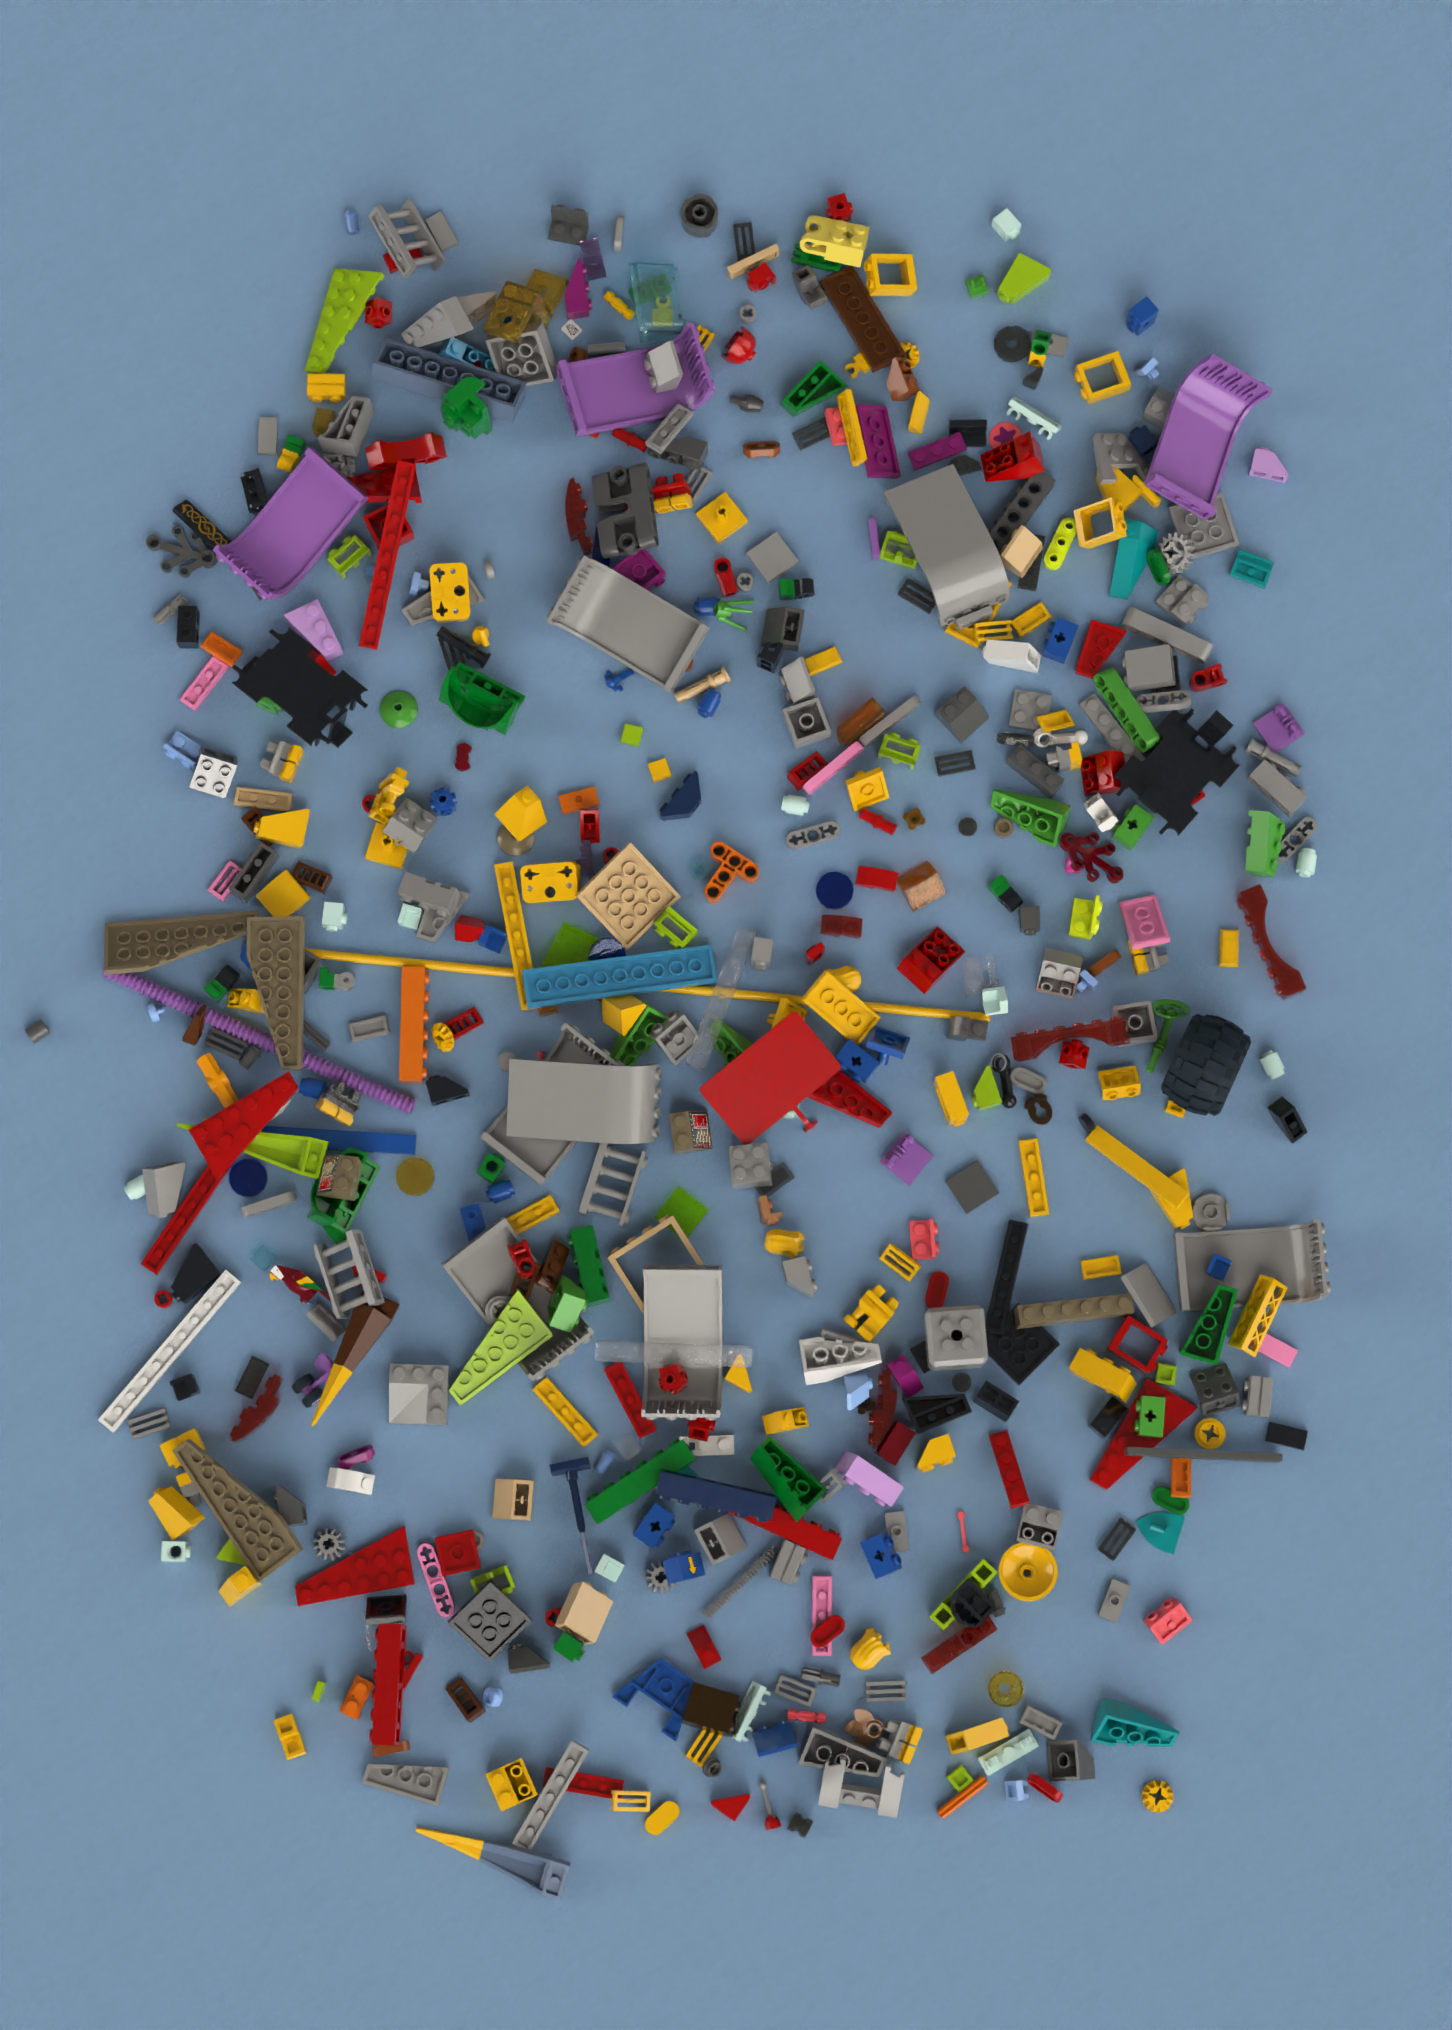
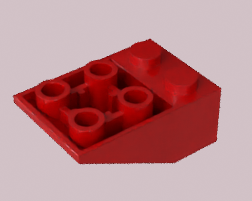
M1030 431L980 455L986 482L1026 479L1045 470L1040 445Z
M937 926L904 957L897 970L923 994H926L966 951Z

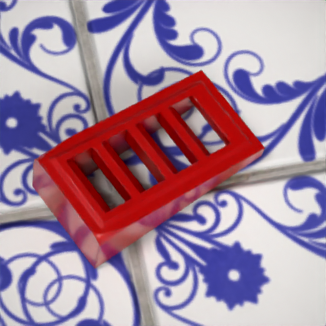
M816 751L790 770L787 779L799 791L806 782L827 766L828 763ZM813 760L818 763L819 768L812 762ZM807 765H809L814 772H812V771L807 767ZM801 770H803L807 774V777L801 772Z
M475 1007L444 1024L454 1032L453 1037L455 1041L481 1026L484 1022ZM471 1014L472 1018L476 1022L475 1024L471 1022L468 1015ZM464 1018L465 1022L467 1023V1025H468L469 1027L466 1028V1026L464 1025V1023H463V1021H462L461 1019ZM456 1022L462 1031L459 1032L455 1025Z

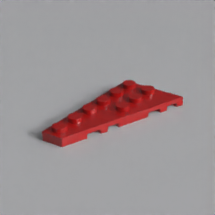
M395 469L367 472L361 475H353L352 477L347 476V478L369 497L366 502L386 503L389 501ZM415 469L409 500H415V503H422Z
M840 1070L807 1096L812 1100L878 1128H881L893 1113Z
M1147 1378L1089 1481L1107 1490L1143 1458L1140 1456H1125V1447L1154 1448L1198 1407ZM1141 1396L1165 1398L1162 1438L1137 1436V1431H1134L1135 1419L1138 1420L1139 1412H1136V1401L1140 1400ZM1149 1412L1145 1415V1418H1148V1422H1150V1420L1154 1419V1416Z

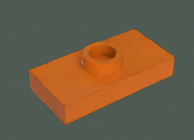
M212 631L200 647L231 667L234 666L243 654V650Z
M595 786L558 796L563 815L577 812L579 809L600 806Z
M1170 1459L1171 1497H1191V1459Z

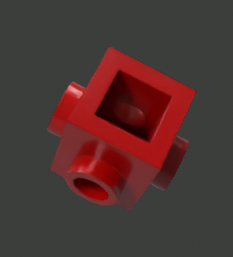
M845 193L827 198V218L845 222L851 220V213L854 212L851 202L847 201Z
M375 298L366 302V324L372 325L375 329H382L384 326L391 324L392 302L381 298Z
M1072 1039L1071 1042L1063 1041L1059 1064L1071 1069H1085L1090 1047L1084 1045L1083 1041L1078 1039Z
M674 1364L659 1368L661 1377L658 1379L659 1385L664 1392L675 1395L682 1393V1389L687 1388L688 1376L686 1371H683L682 1365Z
M705 1418L688 1420L687 1426L690 1427L688 1438L707 1442L710 1431L714 1432L716 1420H706Z

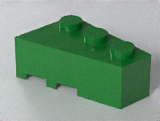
M820 360L789 392L780 405L792 417H795L843 392L848 385Z

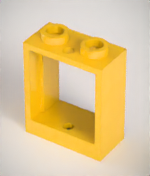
M871 254L865 260L866 287L869 289L870 296H911L917 290L913 254ZM877 264H899L902 285L880 284Z
M1119 351L1078 364L1073 373L1076 383H1080L1081 397L1083 400L1086 399L1088 405L1130 391L1131 382ZM1111 362L1119 384L1092 393L1084 371Z
M1110 497L1074 510L1080 547L1091 549L1127 536V525L1124 521V507L1121 500ZM1110 509L1114 532L1094 538L1091 515Z
M954 1071L936 1076L933 1085L948 1125L957 1127L965 1124L969 1112Z

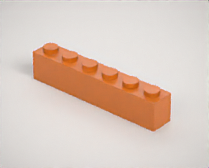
M402 967L400 1083L424 1084V1078H427V1067H424V1059H428V1048H424L425 1040H428V1029H425V1021L429 1020V1010H425V1003H429V991H426V984H429L430 974L426 972L425 967Z

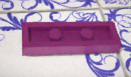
M958 432L910 451L908 456L914 470L917 471L967 451L961 433Z

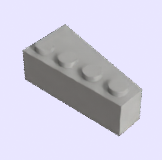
M454 296L439 302L402 332L401 335L407 345L418 348L458 336L474 328L457 297Z
M813 1725L798 1765L824 1768L826 1759L829 1760L830 1765L840 1764L841 1756H847L844 1771L880 1777L887 1755L817 1725Z

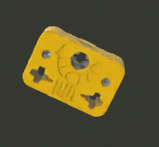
M461 562L433 564L429 572L433 619L437 623L467 621L470 617L467 566ZM438 570H440L441 574H444L441 576L440 582L437 575H434ZM457 588H461V591H464L461 596L454 593L457 591ZM441 604L443 610L447 611L444 613V616H440V613H437Z
M572 860L533 863L523 866L520 869L523 900L526 903H540L577 899L575 895L582 889L580 864H576V861ZM567 868L572 869V873L570 874L568 872L562 871L566 870ZM532 871L539 874L532 876L529 875V872ZM551 888L555 890V894H553V896L552 893H549V889Z

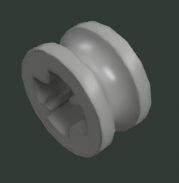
M744 305L740 309L739 316L743 323L750 324L754 322L756 310L753 306ZM746 311V312L748 313V312L751 311V316H752V317H749V316L744 317V315H745L744 312Z
M748 573L740 574L737 577L738 589L744 592L751 590L753 587V577ZM741 579H744V580H747V579H748V580H749V581H748V584H749V585H748V586H747L746 584L741 585V584H742V580H741Z

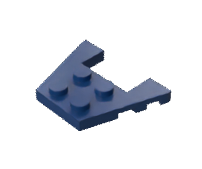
M661 1658L612 1697L627 1707L638 1690H640L672 1713V1716L661 1732L676 1742L694 1681Z

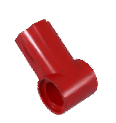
M724 557L717 559L714 563V573L717 577L722 596L729 597L738 593L730 561ZM724 564L727 566V570L721 572L717 569V566Z

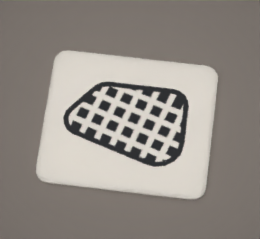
M571 319L561 328L572 340L582 332V329Z

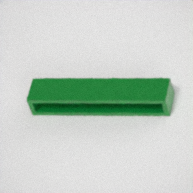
M675 1439L668 1444L670 1448L664 1452L661 1449L652 1455L653 1459L649 1462L644 1460L636 1465L637 1470L630 1473V1471L622 1474L619 1482L614 1484L612 1481L603 1487L605 1491L599 1495L596 1492L587 1498L588 1502L584 1505L596 1524L602 1523L655 1488L658 1484L661 1469L679 1472L697 1460L685 1439Z

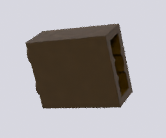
M694 1682L682 1724L728 1737L729 1732L733 1733L736 1721L733 1720L734 1713H739L742 1703L738 1701L739 1695Z

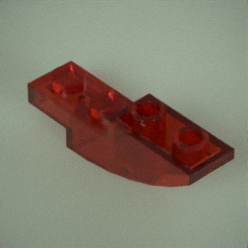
M571 478L565 499L567 529L570 540L578 539L583 555L586 556L591 554L590 548L593 547L590 536L586 537L584 531L587 530L583 518H586L585 511L588 510L586 501L581 500L580 494L582 490L580 484L575 483L574 478Z
M883 1370L882 1375H878V1386L881 1387V1394L877 1396V1406H881V1409H873V1414H869V1425H872V1433L868 1434V1445H872V1450H876L884 1439L895 1413L898 1390H890V1370Z
M275 1374L273 1378L269 1377L265 1384L267 1389L264 1395L260 1394L255 1403L257 1408L248 1406L247 1409H243L239 1417L241 1419L239 1425H235L230 1433L232 1437L230 1441L238 1443L246 1439L270 1418L281 1401L275 1397V1394L283 1378Z
M988 1616L982 1625L963 1628L922 1656L921 1660L932 1675L998 1629Z

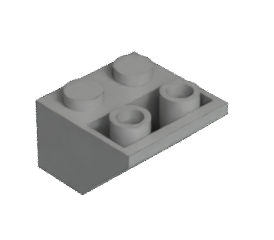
M1045 947L1036 991L1073 999L1083 956Z
M803 1256L782 1261L786 1285L810 1299L814 1298L817 1286L815 1279L810 1277L812 1273L810 1260L806 1261V1257Z
M1031 1503L1023 1505L1016 1541L1055 1550L1063 1512Z
M729 1513L694 1530L712 1566L747 1549Z

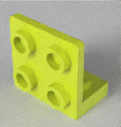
M1099 895L1095 896L1094 901L1074 898L1068 936L1091 940L1092 936L1096 935L1100 920H1097V916L1099 917L1103 903V901H1099Z

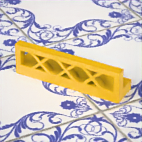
M1260 1274L1228 1345L1240 1349L1252 1357H1256L1288 1287L1274 1278ZM1276 1286H1277V1287H1279L1280 1289H1279L1277 1295L1274 1296V1293H1273V1292H1274V1290H1275V1288H1276ZM1270 1304V1310L1266 1314L1265 1309ZM1260 1322H1262V1327L1260 1331H1258L1257 1326ZM1253 1340L1254 1344L1252 1349L1250 1350L1248 1349V1346L1250 1344V1341Z

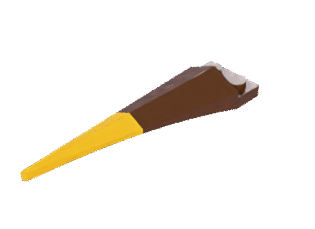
M383 1297L385 1301L383 1304L369 1306L368 1302L354 1307L311 1422L312 1426L316 1424L339 1390L390 1325L400 1304Z

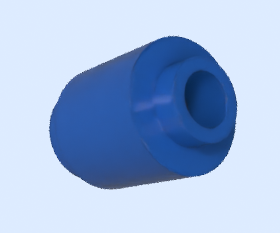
M715 596L697 598V602H694V612L698 613L699 617L714 616V605L717 601L719 602L720 598Z
M712 689L704 692L696 706L697 713L704 718H708V716L713 717L721 702V694Z
M307 1077V1079L302 1078L299 1085V1093L318 1100L320 1097H326L329 1091V1086H326L325 1081Z
M502 1180L489 1185V1190L485 1191L489 1202L493 1201L494 1204L512 1198L511 1196L515 1194L510 1180Z

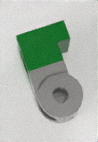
M320 967V989L350 991L355 987V978L350 972L335 974L329 973L328 968Z

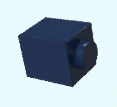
M1145 425L1130 431L1128 439L1140 456L1143 457L1156 449L1154 445L1156 440Z

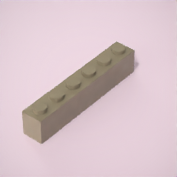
M1130 1293L1017 1305L1013 1310L1016 1329L1122 1318L1128 1315L1131 1316L1135 1312L1133 1298Z

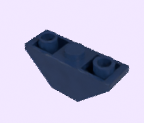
M694 771L692 775L689 773L683 780L684 785L680 789L677 788L671 795L672 800L661 807L659 810L661 812V820L690 818L701 804L698 772Z

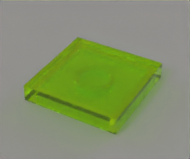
M678 1187L656 1214L655 1218L659 1221L666 1215H669V1217L674 1216L688 1238L709 1210ZM672 1224L667 1226V1228L677 1234Z

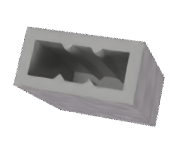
M1169 644L1124 651L1125 657H1122L1123 668H1126L1127 675H1124V683L1131 692L1176 685L1173 650Z

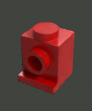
M766 262L747 274L746 284L751 291H762L769 286V283L772 285L776 283V276Z

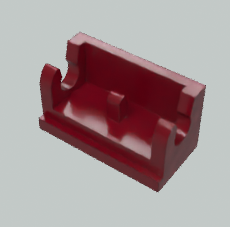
M895 1420L874 1454L896 1466L916 1432Z

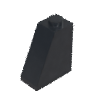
M197 1243L192 1246L171 1286L174 1291L171 1294L178 1303L182 1301L186 1304L221 1276L219 1270Z

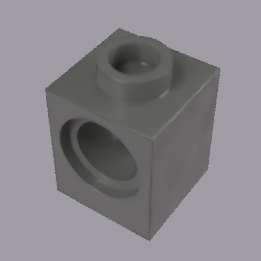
M1039 906L1020 907V933L1031 936L1036 935V932L1040 931Z

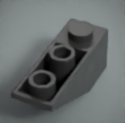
M685 437L673 439L661 454L647 447L648 455L655 459L660 458L673 464L684 465L690 469L701 470L708 454V443L696 438Z

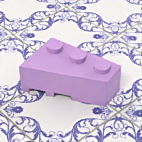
M318 599L284 614L286 622L314 647L313 649L320 653L327 662L344 655Z
M848 1451L844 1453L835 1467L838 1470L836 1473L844 1477L843 1480H846L852 1486L854 1484L858 1486L859 1491L864 1495L869 1496L870 1494L875 1497L874 1501L882 1507L885 1505L892 1507L904 1488L860 1456Z

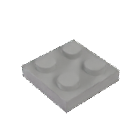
M1015 689L1008 727L1034 732L1041 728L1037 722V716L1050 713L1052 695Z

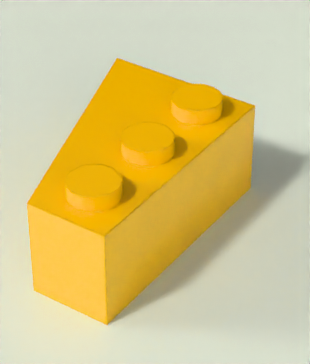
M1079 1348L1069 1366L1070 1371L1087 1382L1104 1389L1106 1393L1118 1396L1126 1404L1137 1385L1130 1374L1131 1371L1123 1366H1120V1368L1114 1366V1362L1106 1357L1100 1359L1096 1356L1097 1353L1087 1348L1085 1351Z

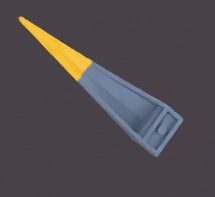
M416 1827L415 1829L420 1834L457 1849L499 1870L541 1895L561 1900L571 1862L552 1857V1854Z

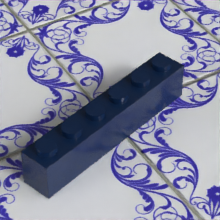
M661 1469L656 1488V1495H659V1498L663 1500L678 1499V1503L689 1505L691 1502L698 1504L697 1507L709 1509V1507L717 1508V1512L725 1514L731 1511L735 1512L738 1517L747 1518V1516H753L756 1521L760 1522L772 1520L777 1498L776 1494L666 1469Z

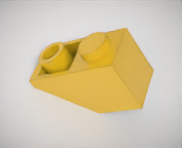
M231 988L228 995V1008L264 1014L256 989Z
M805 1407L777 1411L762 1416L766 1435L809 1426Z

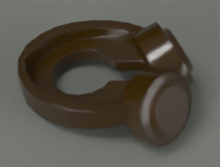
M1036 1094L1034 1098L1030 1097L1027 1099L1024 1108L1028 1110L1032 1121L1039 1125L1047 1124L1052 1118V1108L1047 1102V1095ZM1035 1103H1039L1040 1107L1046 1110L1047 1115L1045 1118L1040 1119L1036 1116L1037 1109L1034 1105Z

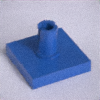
M874 1026L866 1047L879 1051L876 1060L881 1063L884 1056L882 1065H887L890 1056L903 1060L910 1037Z

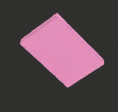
M1156 895L1119 902V909L1133 950L1170 942V936Z

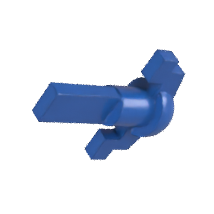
M629 668L610 678L612 673L608 670L606 675H604L606 685L615 692L618 690L621 692L624 690L623 687L616 684L630 677L634 672Z

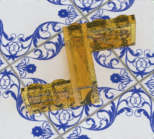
M534 269L526 287L506 280L483 327L484 332L518 343L528 323L543 321L546 330L567 288L568 280L538 269ZM544 288H547L548 292L544 295H541L540 291ZM506 317H512L511 322L503 323Z

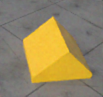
M632 995L603 998L602 1020L625 1037L647 1005Z

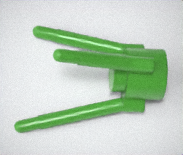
M719 600L714 605L713 614L717 617V621H723L746 632L747 628L726 617H730L732 611L752 613L753 611L750 609L735 608L730 605L753 604L754 601Z

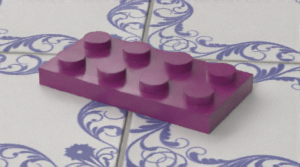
M857 404L855 407L867 455V460L864 461L867 477L886 479L901 477L887 407Z

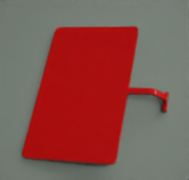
M793 1011L700 1087V1093L744 1145H748L792 1109L807 1126L804 1132L806 1133L809 1129L811 1130L818 1121L815 1120L813 1123H810L796 1105L841 1069V1065L798 1012Z

